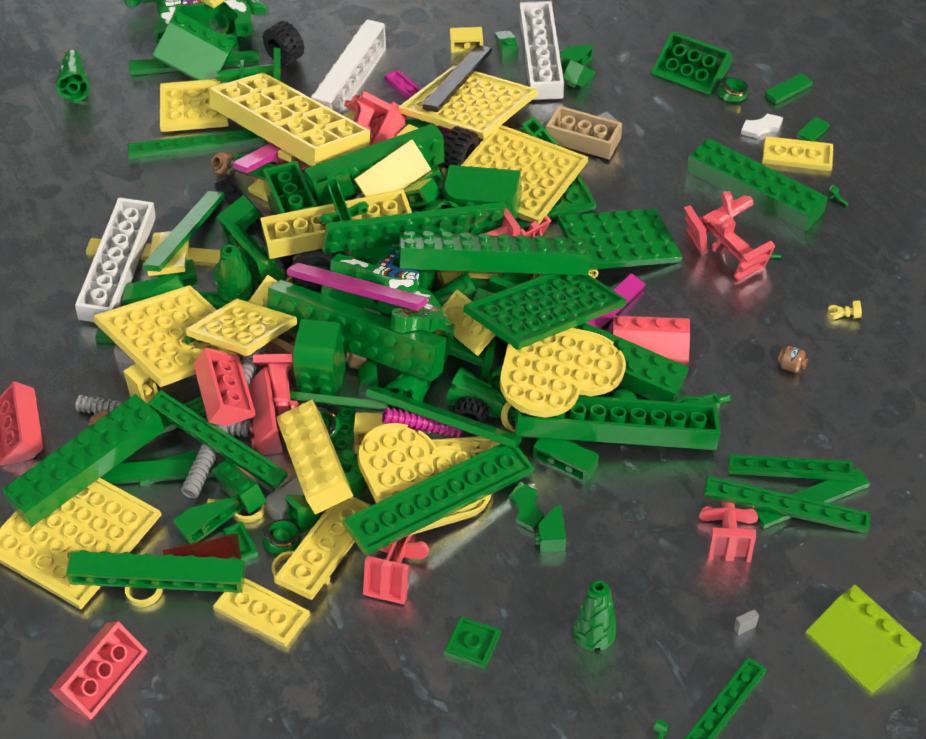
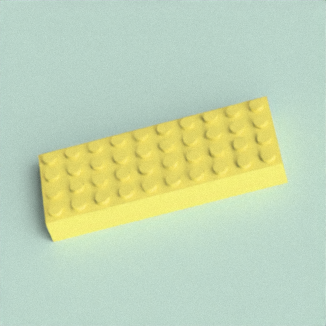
M264 72L209 88L211 108L311 167L370 146V130Z

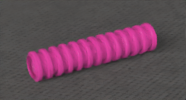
M386 407L382 414L383 425L400 423L408 425L407 428H413L415 431L417 429L420 431L425 430L427 433L431 431L432 434L435 432L438 435L442 433L444 436L448 434L449 437L454 435L455 438H458L462 433L461 429L412 412L408 413L406 410L402 412L401 409L396 411L395 408L390 410L389 407Z

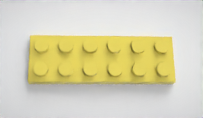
M351 497L328 508L274 577L275 583L312 600L355 542L342 524L343 519L372 505Z

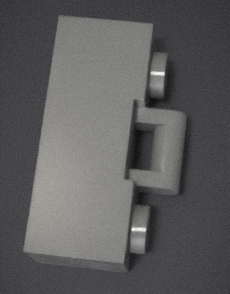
M297 474L294 475L295 478L288 475L274 492L266 496L267 502L264 503L265 511L274 520H288L285 502L286 495H304Z

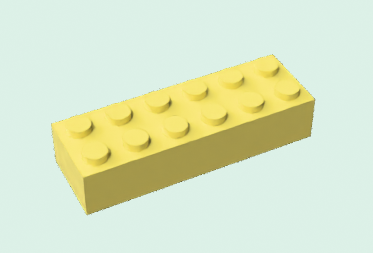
M313 400L277 416V422L303 493L313 512L318 514L353 497L322 416Z

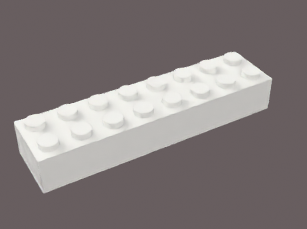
M521 2L519 19L528 87L538 89V95L532 100L563 98L564 80L552 2Z
M367 19L360 26L357 34L353 36V40L346 46L343 54H340L338 61L333 64L331 71L326 74L324 81L319 84L311 99L342 115L346 109L344 107L345 100H352V97L355 96L386 50L384 23Z
M118 198L75 304L78 320L93 322L94 315L122 307L125 285L130 284L156 218L154 203Z

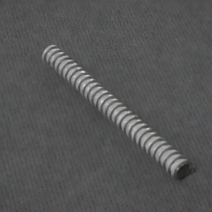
M261 348L251 355L243 356L241 360L247 386L250 385L258 366L253 363V355L264 354ZM214 424L225 432H228L230 425ZM205 444L201 445L196 460H194V465H192L189 475L183 484L184 486L181 488L182 493L190 498H197L199 496L201 487L204 485L206 476H208L218 454Z
M79 395L75 402V409L77 412L82 411L89 414H97L103 410L111 412L124 401L114 400L113 402L112 399L107 401L106 398L101 399L99 397ZM249 420L231 424L227 433H230L231 436L236 434L238 437L242 435L246 438L250 432Z

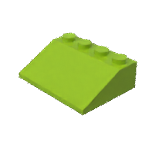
M856 585L843 593L805 633L870 694H873L916 659L922 645Z

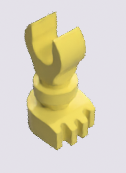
M860 300L853 301L852 308H849V306H845V308L836 305L829 306V319L836 320L843 316L850 317V315H853V319L861 318Z

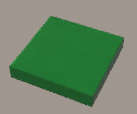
M460 616L444 650V656L486 669L501 635V629Z

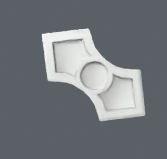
M766 114L765 117L759 120H746L741 130V135L758 139L764 133H777L782 124L783 117Z

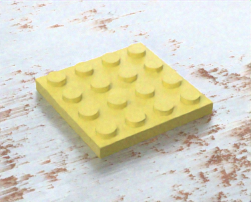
M217 79L160 83L161 132L227 127L228 118L211 108L209 100V88L225 83H220Z
M235 299L188 327L186 333L187 336L248 356L297 324V317Z

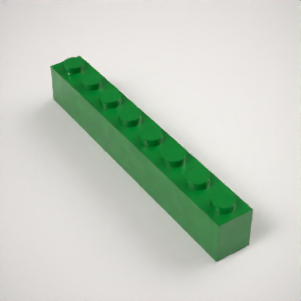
M79 550L71 551L66 575L70 585L242 593L245 564L243 559L235 557L222 559L214 556L202 558L193 555L181 557L171 554L161 556L150 553L140 555L129 552L120 554L108 551H101L99 553Z

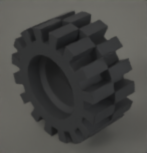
M466 396V398L460 397L456 401L453 413L487 424L490 407L487 406L486 402L482 403V399L476 400L474 396L472 399L470 396Z

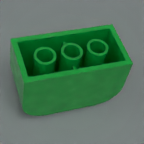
M297 161L263 169L266 195L273 215L318 207Z
M449 165L445 182L446 200L456 203L459 207L504 202L506 208L516 219L522 198L521 170Z
M300 320L293 355V368L298 392L340 397L346 372L340 323Z

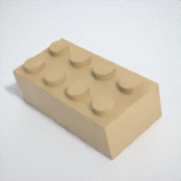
M558 106L546 126V131L560 146L610 159L621 140L622 123Z

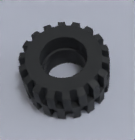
M279 21L263 32L264 48L272 60L274 58V48H280L281 66H287L303 56L304 42L298 30L291 23Z
M459 126L452 128L444 139V162L441 163V166L449 169V165L461 166L479 145L478 134Z

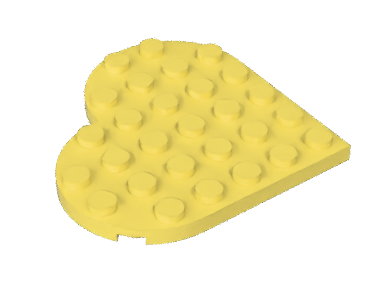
M570 328L519 350L513 348L508 343L500 376V388L505 399L520 412L543 418L556 416L571 409L577 402L579 395L592 397L615 389L624 376L626 368L625 358L622 351H618L613 346L614 342L594 332Z
M389 423L380 425L365 435L358 451V465L376 503L476 455L462 451L460 447L456 446L436 447L433 441L422 431L419 430L417 432L407 428L408 425ZM492 494L410 535L473 517L487 506Z

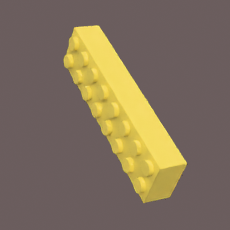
M404 189L345 201L348 208L362 201H366L369 205L367 213L355 215L352 217V220L412 213ZM334 203L260 218L269 259L322 249L326 227L319 223V218L324 214L337 212Z

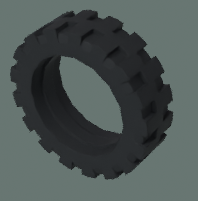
M320 250L318 252L309 251L307 254H301L300 258L297 257L295 263H292L291 266L302 263L309 266H324L330 270L331 260L335 256L332 257L330 253H323ZM291 277L292 284L321 294L322 285Z

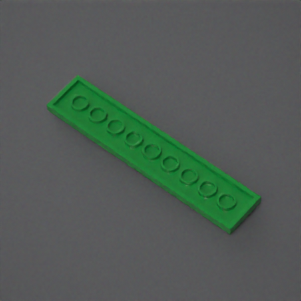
M504 202L326 223L322 250L324 253H336L384 245L390 246L398 244L399 232L407 230L414 231L415 233H423L424 231H431L433 233L450 232L452 234L471 233L472 235L486 233L500 228L506 206Z
M499 444L343 519L342 524L364 555L368 556L532 474L535 468L518 446L512 448Z

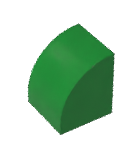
M368 361L358 369L359 391H366L374 385L378 386L376 361Z

